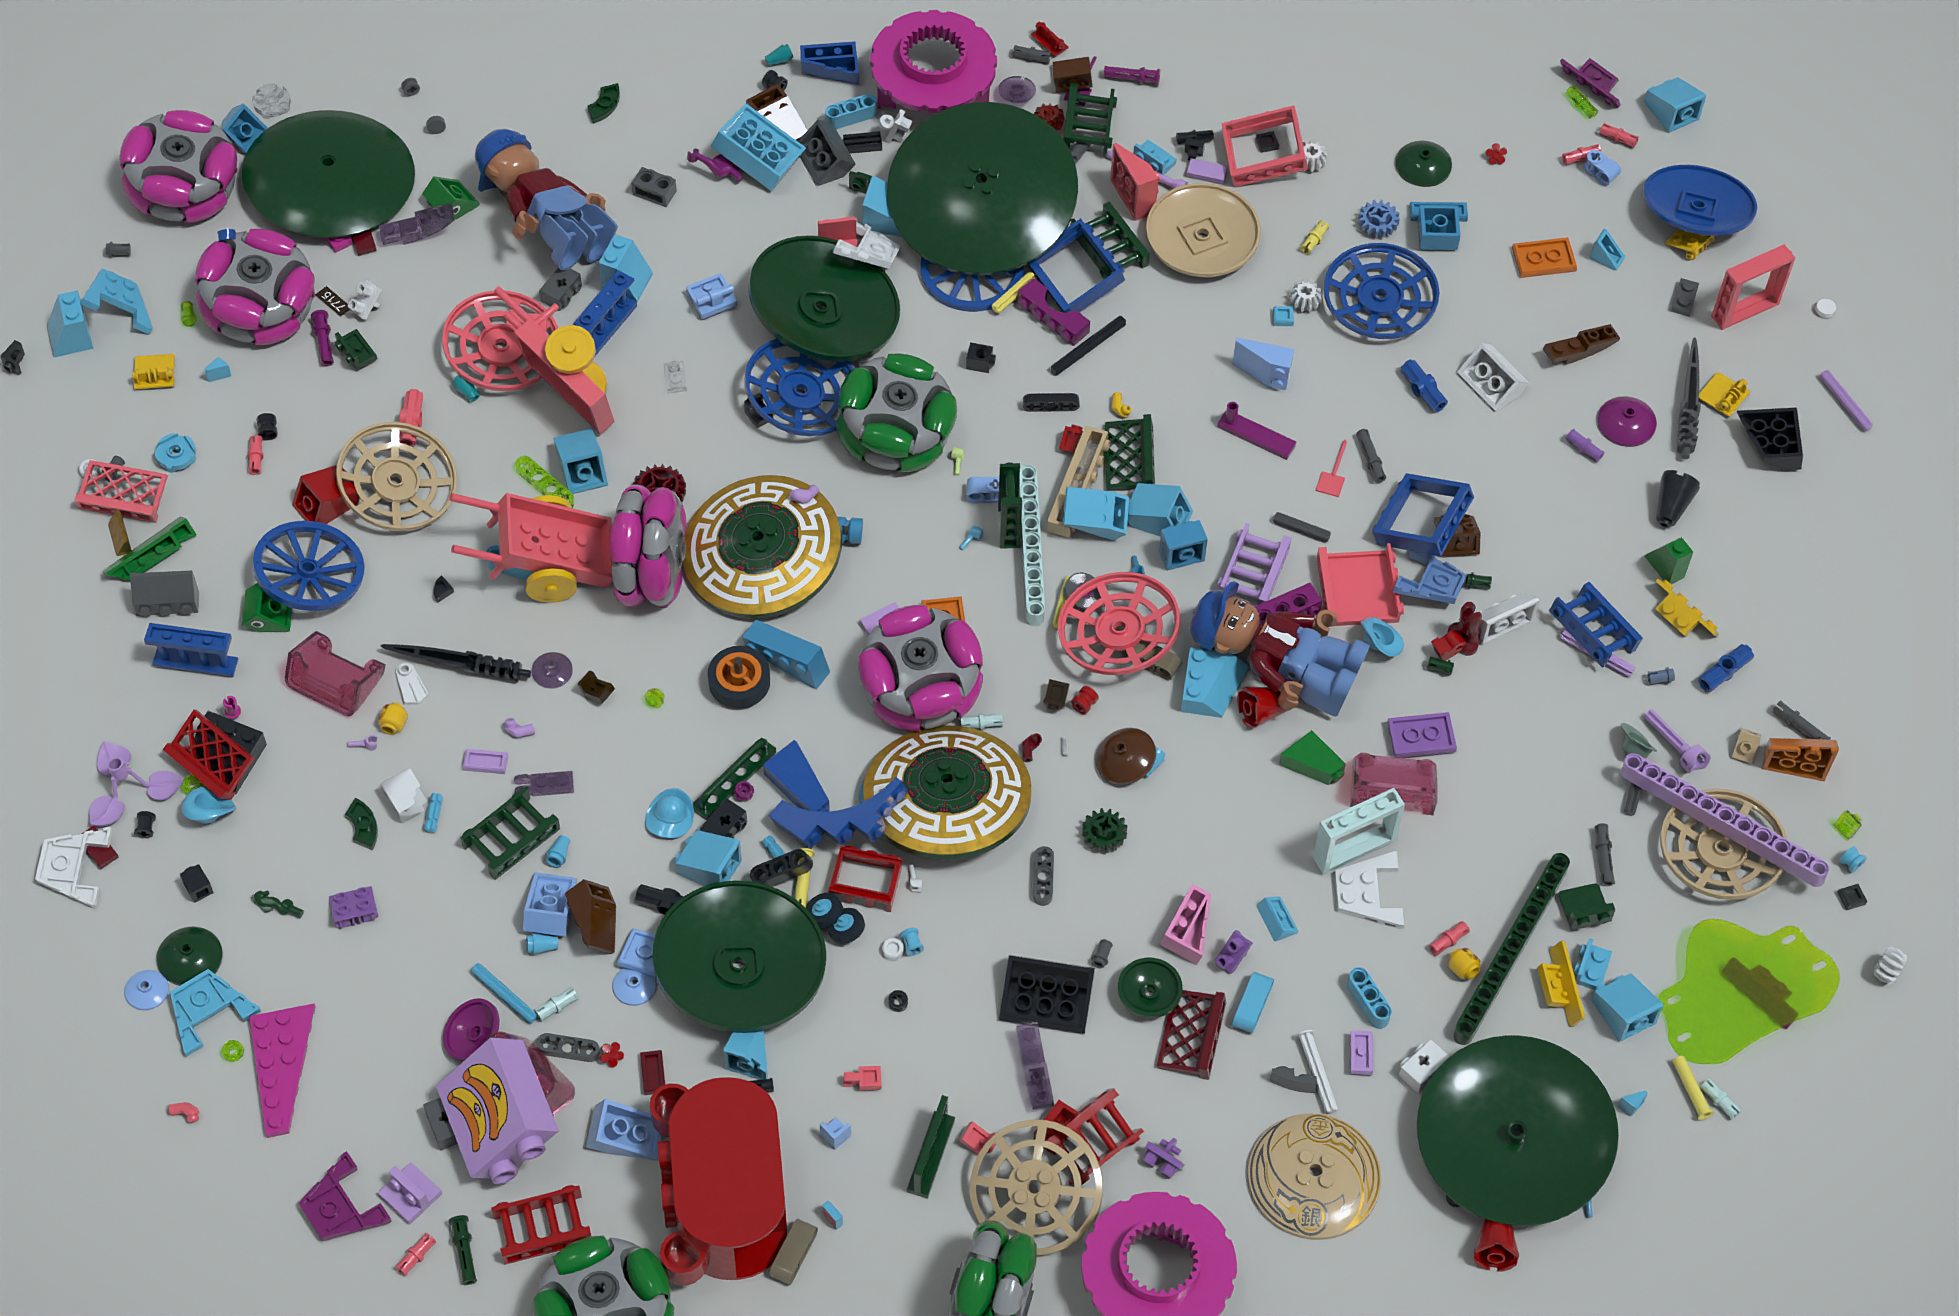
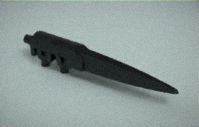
M380 645L385 650L429 662L461 668L465 672L515 682H519L520 677L530 678L531 670L522 669L521 662L516 661L514 663L512 659L503 660V658L498 657V660H496L493 656H483V654H477L472 651L464 653L414 645Z

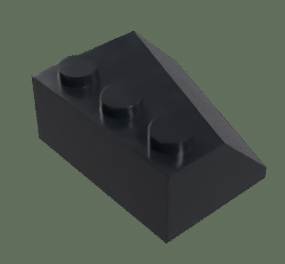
M1797 407L1737 411L1742 424L1763 461L1779 470H1800L1802 468L1803 450Z
M207 711L205 714L207 719L255 758L233 790L237 794L267 745L264 734L259 730ZM201 723L198 725L197 730L201 729ZM213 730L207 731L208 742L216 741ZM202 732L195 734V745L203 744ZM227 742L221 743L222 755L230 753L229 744ZM216 744L208 746L209 757L217 756ZM203 747L195 748L196 757L203 759ZM241 754L236 755L237 767L242 766L246 760ZM231 756L223 758L224 769L232 768ZM218 759L210 760L212 771L219 770ZM232 771L224 773L225 781L228 784L233 780Z

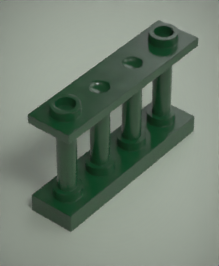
M1070 83L1063 140L1069 149L1070 143L1074 144V142L1104 146L1103 156H1106L1107 149H1111L1113 140L1112 137H1109L1112 108H1116L1117 97H1114L1115 89H1111L1110 98L1080 94V92H1077L1078 84ZM1080 101L1108 105V111L1080 108L1075 103ZM1083 115L1107 119L1106 125L1082 122L1074 119V116ZM1077 128L1105 132V138L1076 135L1072 130Z
M1110 201L1103 204L1101 216L1085 224L1088 223L1092 228L1104 222L1109 224L1112 229L1097 236L1102 241L1113 236L1119 237L1122 242L1107 249L1112 254L1123 249L1128 250L1132 254L1118 261L1122 268L1134 262L1138 263L1142 269L1149 266L1150 253ZM1074 218L1071 219L1070 225L1076 222ZM1084 234L1076 239L1097 266L1104 279L1113 274Z
M1008 462L1000 464L998 512H1001L1000 549L1020 548L1022 497H1019L1020 463Z
M527 787L521 791H516L507 802L472 829H467L462 837H460L462 847L465 850L473 845L490 862L488 864L489 874L494 880L498 879L560 830L559 819L554 814L544 818L528 802L530 794ZM522 807L539 825L532 831H528L512 813ZM503 820H506L522 838L516 843H511L496 826ZM489 832L506 851L500 856H495L479 839Z

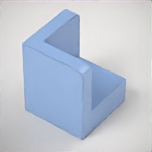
M836 1117L828 1125L824 1122L820 1124V1135L835 1150L851 1137V1126L848 1123L843 1125Z

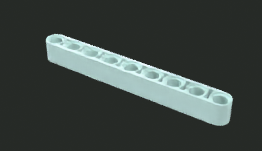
M1027 464L1020 468L1019 497H1022L1021 537L1025 610L1028 624L1039 626L1044 622L1045 600L1038 480L1036 468Z

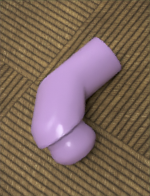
M508 718L504 722L506 732L515 737L535 734L533 724L520 726L516 724L513 718Z

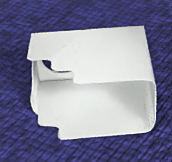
M410 768L381 783L383 794L402 823L419 815L424 811L422 805L427 803L426 798L419 789L420 784Z

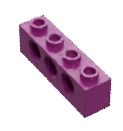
M1309 582L1255 606L1260 616L1259 625L1263 624L1261 621H1264L1268 614L1279 611L1317 615L1321 610L1322 600Z

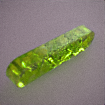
M520 456L516 459V472L543 496H559L561 494V497L566 500L569 499L572 508L574 507L573 494L528 456ZM536 474L543 475V478L539 481H536L533 479V476ZM549 486L557 488L554 492H548L546 489Z

